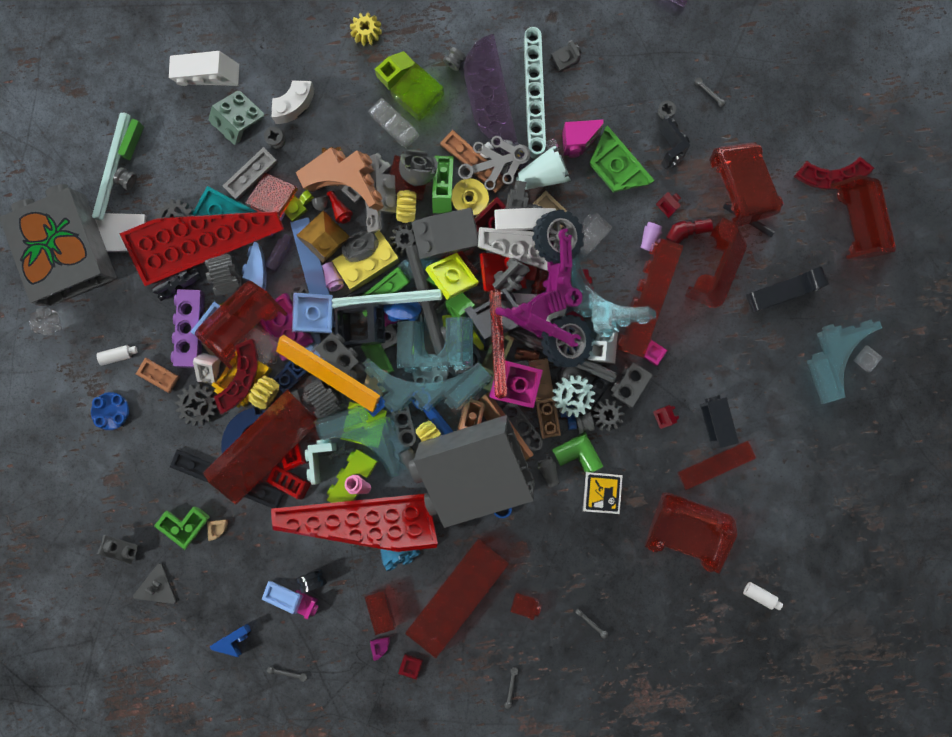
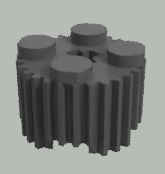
M225 254L205 260L209 271L206 273L209 284H214L213 291L215 296L239 291V288H243V281L239 277L238 264L234 256Z
M319 378L304 387L303 398L308 405L312 404L314 406V413L320 421L329 418L345 407L343 401H338V392Z

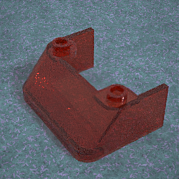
M858 175L830 184L832 189H838L837 198L839 202L847 205L855 241L849 247L850 255H846L847 259L859 260L895 252L894 236L880 181L876 178Z
M248 281L197 328L195 336L231 369L233 366L228 361L232 360L236 355L235 345L261 319L264 321L273 320L278 315V312L284 316L288 313L267 291L254 282Z

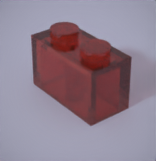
M386 589L366 594L365 600L375 635L394 630L396 624Z

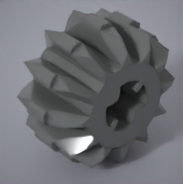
M406 224L405 229H403L402 225H399V232L396 229L392 230L396 236H389V239L394 241L390 246L395 248V254L401 251L402 257L405 256L406 247L416 245L413 228L410 230L409 224ZM403 237H405V239H406V237H408V239H409V243H408V244H406V242H405V244H402V243H403V242H402V238H403Z
M605 399V406L599 401L598 406L600 409L597 407L593 408V411L598 413L591 415L592 418H598L594 425L596 426L601 423V431L606 426L607 431L611 432V425L616 430L619 428L616 422L620 424L624 422L622 419H619V416H625V413H618L622 406L620 405L615 408L617 402L615 400L610 405L609 399ZM609 410L611 412L610 415L613 417L606 420L604 412L606 413Z

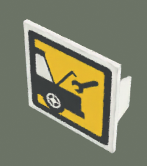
M586 472L583 511L620 514L623 475Z

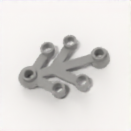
M494 136L491 144L495 148L501 147L510 153L502 156L485 147L482 142H476L473 145V150L477 154L482 153L492 160L473 166L462 164L458 169V174L463 179H470L474 173L494 167L489 179L484 182L487 190H493L496 187V180L505 163L513 161L508 173H505L502 177L505 184H512L519 165L526 163L530 158L528 147L525 145L514 147L503 141L500 136ZM496 138L501 141L499 145H494ZM478 144L482 145L481 151H476ZM519 151L524 152L523 158L517 156ZM466 168L470 170V174L467 176L463 174ZM510 175L512 180L506 182L505 176ZM488 181L493 182L494 185L492 188L487 187Z

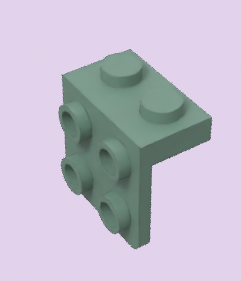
M236 91L212 105L208 120L226 139L236 145L241 141L243 131L261 120L264 113L241 91Z

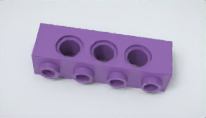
M177 289V295L174 296L176 313L173 315L175 332L172 334L174 351L171 353V362L173 366L178 368H194V358L202 354V341L190 332L184 333L186 325L190 324L192 330L204 315L205 293L201 290ZM191 305L192 311L186 315L185 308ZM189 343L190 349L184 353L183 346Z

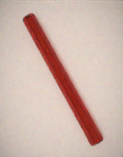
M494 289L489 292L495 397L502 399L507 396L502 316L495 313L496 308H502L501 292L498 289Z

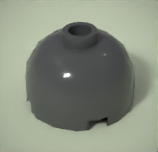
M407 150L406 154L403 155L402 153L400 157L399 172L401 177L413 186L428 184L434 178L437 171L438 162L436 158L432 157L431 159L425 151Z

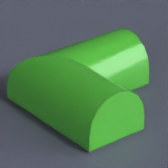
M586 432L552 449L560 467L576 458L580 462L585 474L586 472L593 473L603 467Z
M193 507L183 521H181L166 510L154 527L186 550L210 517L200 508Z

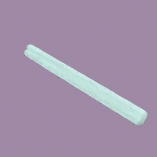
M120 113L92 214V218L96 220L104 219L113 186V177L117 171L121 156L118 154V150L131 119V116L127 113Z
M440 289L333 298L332 308L369 303L386 305L441 300L443 295Z

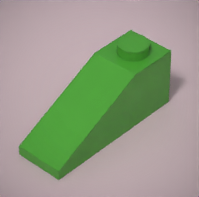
M435 156L438 167L433 178V213L452 212L454 156Z

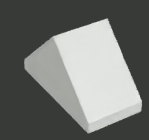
M202 353L194 358L193 365L197 382L209 385L217 382L221 357Z

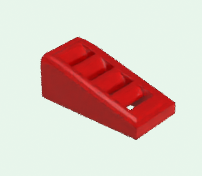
M274 465L266 481L299 500L304 499L311 485V482L290 471H285L284 468L278 465ZM279 472H281L282 474H281V476H280L278 482H276L275 480H276V478H277ZM286 476H288V479H287L285 485H282L283 482H284V480H285V478H286ZM293 480H295V483H294L292 489H289L290 486H291V484H292V482H293Z

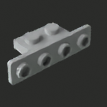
M377 154L369 156L372 160L371 166L374 169L369 175L374 180L373 186L375 190L382 196L381 202L384 207L377 211L369 208L365 201L368 233L381 230V213H396L395 175L379 173V156Z

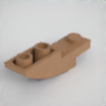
M548 359L528 361L529 367L543 370L535 400L541 437L543 439L560 436L557 408L554 406L556 402L552 400L554 394Z

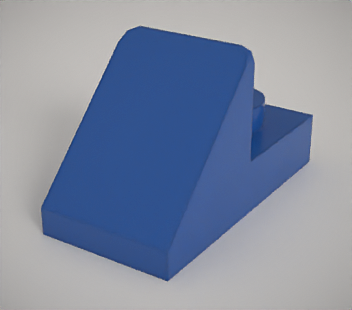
M247 623L212 644L210 649L239 657L242 652L237 643L248 637L247 633L251 631L249 624Z

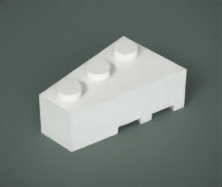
M220 51L170 56L169 78L181 86H187L188 84L238 86L239 64Z

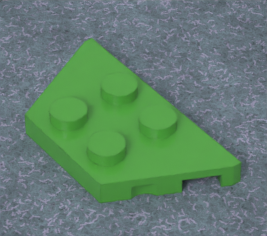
M607 125L589 165L613 193L652 184L654 179Z

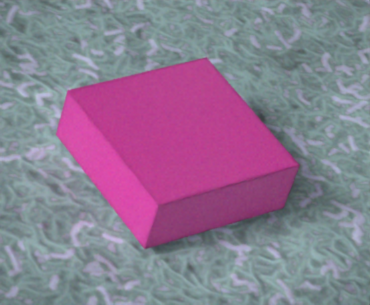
M651 340L641 354V357L657 367L668 350Z

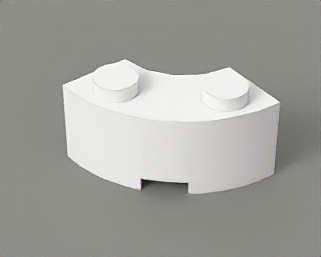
M292 81L291 87L286 94L278 98H272L271 117L275 124L293 121L305 109L307 110L314 95V87L311 81Z

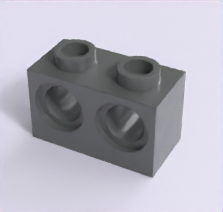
M332 332L314 349L326 362L347 373L359 362L357 359L359 355L352 347L348 349L343 344L345 340L339 333L335 335ZM328 341L336 342L337 349L335 351L327 350L326 344ZM342 355L349 356L351 360L349 365L343 366L340 364L339 359Z
M631 363L630 366L626 364L621 372V375H623L620 382L616 381L611 388L613 392L611 397L629 408L635 405L653 375L635 363ZM632 371L637 372L640 376L637 382L633 381L630 377ZM625 387L629 390L628 398L621 396V388Z

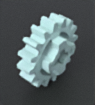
M570 374L568 380L562 377L563 383L557 382L558 389H553L556 396L552 397V400L557 401L554 406L560 408L559 412L562 414L566 412L568 417L572 413L575 417H578L579 412L586 414L584 409H591L589 403L595 401L591 398V396L595 395V392L590 391L593 385L587 384L588 380L586 378L581 380L580 375H576L574 379V376ZM577 383L581 386L574 387L572 384ZM573 392L576 393V394L574 395V396H575V399H572V397H573L572 393H573ZM572 404L576 408H568L566 407V405L569 406Z

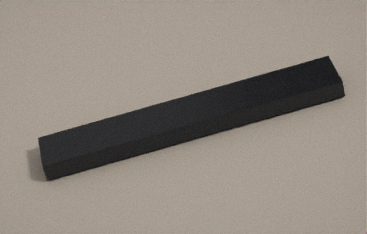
M179 449L176 450L170 468L270 508H278L284 494L282 490Z

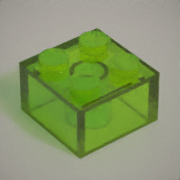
M415 62L390 89V92L395 101L420 121L444 96V87Z

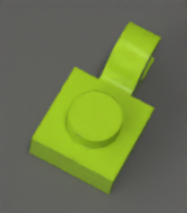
M306 190L299 199L294 195L280 208L293 222L308 211L305 205L311 202L314 197Z

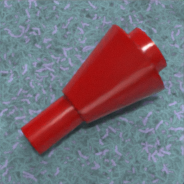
M329 191L327 196L332 203L336 222L347 223L350 221L353 212L338 200L334 191Z

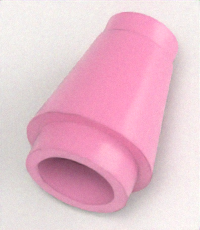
M358 475L349 476L345 481V488L350 494H368L371 491V485Z

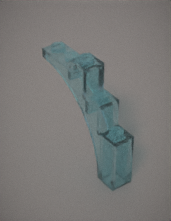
M576 255V258L572 260L571 285L573 288L580 290L583 297L581 304L574 307V312L582 317L593 316L594 332L602 337H610L613 333L619 332V326H629L631 322L648 323L650 319H656V311L650 307L634 308L619 306L603 299L585 278L580 265L579 255Z
M369 358L363 362V365L366 367L364 371L370 378L375 377L379 381L377 386L384 393L388 391L382 397L386 401L384 405L390 412L395 411L397 413H400L414 399H416L414 403L421 411L425 409L429 412L444 397L447 398L445 402L451 409L455 407L457 410H460L493 380L492 376L479 362L454 378L432 383L405 381L386 373Z

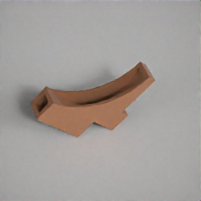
M329 148L296 172L302 187L311 192L330 185L350 186L363 197L369 208L379 211L384 207L381 202L382 196L375 190L373 186L374 180L369 175L374 169L371 166L372 160L366 153L363 154L355 151L346 158L342 151Z

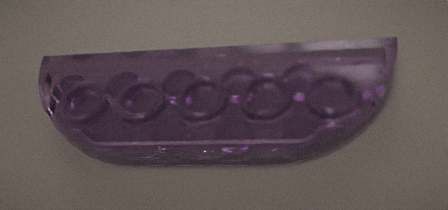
M490 34L478 40L465 59L464 76L471 110L477 127L485 136L490 139L494 136H500L503 141L509 140L514 144L517 143V137L494 34ZM498 138L494 140L499 143L501 142Z

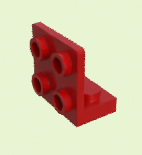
M480 253L484 291L501 292V290L495 289L492 285L495 282L494 275L498 271L505 272L508 269L507 261L510 258L499 254ZM525 276L520 281L522 285L520 290L527 288Z

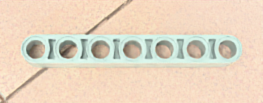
M530 27L525 31L524 36L527 141L530 157L537 159L545 152L546 147L542 36L538 28ZM530 36H534L537 38V40L530 41L528 38ZM535 54L538 58L531 59L529 55ZM535 72L539 76L532 78L529 74ZM535 90L539 92V95L532 96L530 92ZM538 109L540 113L535 115L531 113V110ZM533 127H538L541 131L539 133H534L531 129ZM534 145H539L542 148V150L536 152L532 149V147Z

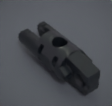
M192 267L158 283L151 290L154 294H158V299L162 301L176 294L177 289L184 290L190 287V285L201 278V275L196 267Z
M611 364L608 369L616 372L618 368ZM596 376L591 383L593 387L590 391H594L596 397L594 402L589 403L590 410L594 408L613 382ZM597 383H602L603 388H598Z

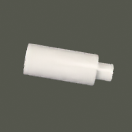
M124 345L98 352L97 360L99 365L103 366L130 359L132 354H136L138 351L136 346L129 347Z
M752 582L746 585L743 592L744 595L771 610L773 608L781 610L783 607V603L778 601L777 596Z

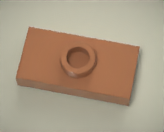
M148 358L143 360L136 372V375L167 393H171L179 379L178 375Z

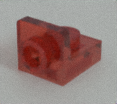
M516 592L510 612L534 620V617H538L541 605H539L538 599Z

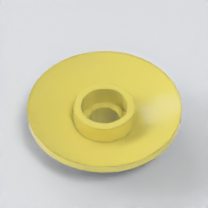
M463 179L452 190V204L456 210L472 208L473 215L475 216L488 205V191L476 179ZM466 196H470L472 201L468 202Z

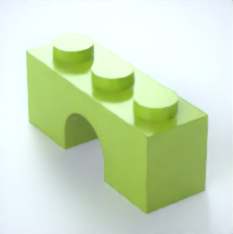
M358 449L355 452L352 451L346 460L349 462L345 469L342 468L336 477L339 479L336 485L332 484L329 488L327 501L331 503L355 501L359 494L348 493L345 488L346 479L355 474L369 478L378 461Z

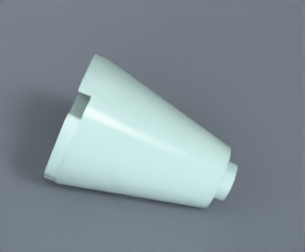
M556 145L518 172L516 180L527 182L525 190L571 181L569 176L566 177L569 173L562 156L557 151Z

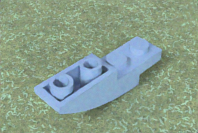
M253 242V246L249 247L247 253L249 258L247 264H244L242 268V278L249 283L244 287L243 295L245 296L237 309L238 317L250 321L255 303L263 304L267 283L265 257L262 247L257 242Z

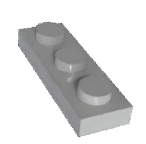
M263 147L223 187L237 201L278 162Z

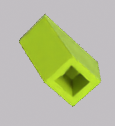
M403 51L387 57L375 68L377 78L390 90L413 70L417 64Z

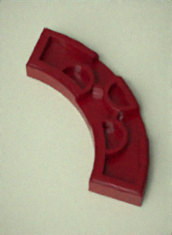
M858 157L852 164L837 170L820 168L806 161L793 177L815 188L840 189L859 182L870 174L874 167L862 157Z
M254 338L235 345L237 352L236 375L226 389L214 396L221 415L229 412L241 403L254 384L258 370V351Z

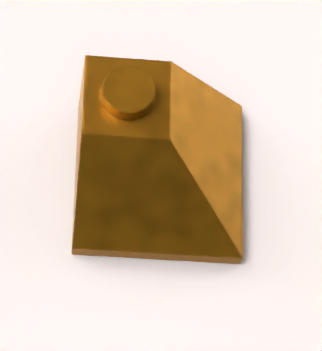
M324 210L296 235L322 263L335 253L350 237Z

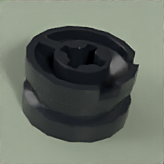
M322 569L296 578L297 583L301 586V594L327 584L326 579H323L322 575L324 573Z

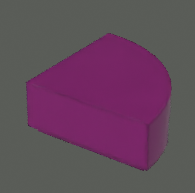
M390 637L370 640L374 661L380 659L386 653L390 644Z

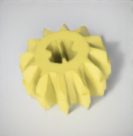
M367 12L364 17L360 13L359 19L353 17L354 23L350 24V29L352 30L350 33L352 37H355L356 43L361 41L362 45L365 46L366 42H369L372 46V40H379L378 35L382 34L380 29L381 23L377 21L375 15L370 17V13Z
M410 190L399 191L397 193L396 219L402 223L413 222L416 212V193Z
M261 377L251 389L248 401L255 407L263 410L266 409L277 396L279 384L270 377Z
M429 420L425 423L423 422L416 429V434L421 442L442 436L432 421Z

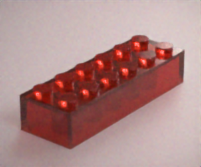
M662 238L652 243L649 254H652L651 258L645 262L642 270L645 273L644 278L639 279L636 290L639 291L637 298L633 297L630 304V309H632L631 315L626 316L623 327H626L625 332L620 334L617 345H620L619 350L644 358L683 245Z
M287 389L203 474L214 488L236 505L320 421Z
M477 538L411 623L405 634L437 658L509 565V562L481 539Z

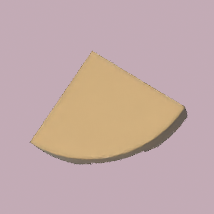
M228 520L207 522L208 541L219 538L225 532Z

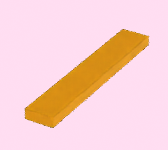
M282 335L279 338L276 352L369 411L373 412L376 409L380 399L379 394L287 336Z

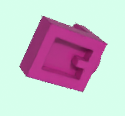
M302 593L303 598L297 613L303 615L308 620L310 616L314 617L319 606L316 605L318 599Z

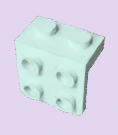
M318 440L317 445H308V449L305 450V459L309 461L310 469H307V479L311 481V485L320 483L318 452L337 451L336 443H331V440Z

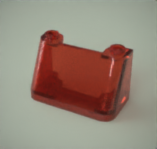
M756 142L715 148L709 159L712 168L717 167L716 171L721 174L732 202L731 210L734 211L736 216L732 218L735 228L779 214L783 206L782 198L777 195L762 157V147L760 144L757 145Z
M722 218L713 227V231L710 234L716 241L715 249L723 252L714 276L708 274L701 275L693 287H688L685 294L686 297L713 308L719 307L724 303L747 248L746 241L737 225L725 218Z
M664 492L659 500L645 541V547L653 552L663 551L664 547L674 549L699 558L706 571L720 573L738 535L736 521L727 513Z

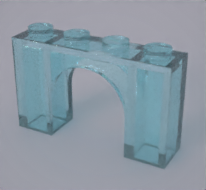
M466 317L446 318L445 345L442 351L433 358L427 354L424 347V323L418 321L397 322V368L405 369V372H416V369H421L422 372H431L432 368H437V371H449V367H453V370H465V366H473V319Z

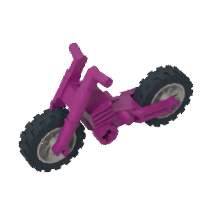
M554 210L543 214L542 218L536 221V226L533 227L534 235L532 236V240L535 242V250H538L539 256L541 258L544 257L547 261L549 276L548 280L543 282V286L547 288L546 292L538 294L527 304L522 303L517 307H513L512 310L498 307L495 313L514 321L515 324L536 334L537 337H542L541 346L544 348L543 353L547 355L548 361L553 362L555 366L563 368L576 367L583 364L584 360L589 358V353L593 349V346H591L593 342V337L590 334L592 333L591 329L578 316L563 315L551 319L550 322L546 320L550 314L567 309V307L578 306L582 302L581 291L573 288L571 285L572 260L576 258V255L580 254V249L584 246L583 238H585L584 232L582 233L583 226L581 223L579 224V219L576 216H572L571 212ZM553 223H555V230L551 228ZM567 349H569L571 355L569 356L566 355Z

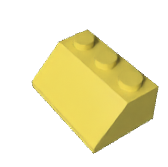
M380 230L374 233L379 241L378 247L368 258L359 262H349L341 254L332 260L351 292L364 286L400 262Z

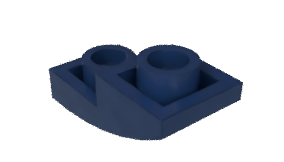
M289 361L285 368L273 379L279 384V389L284 394H287L308 371Z

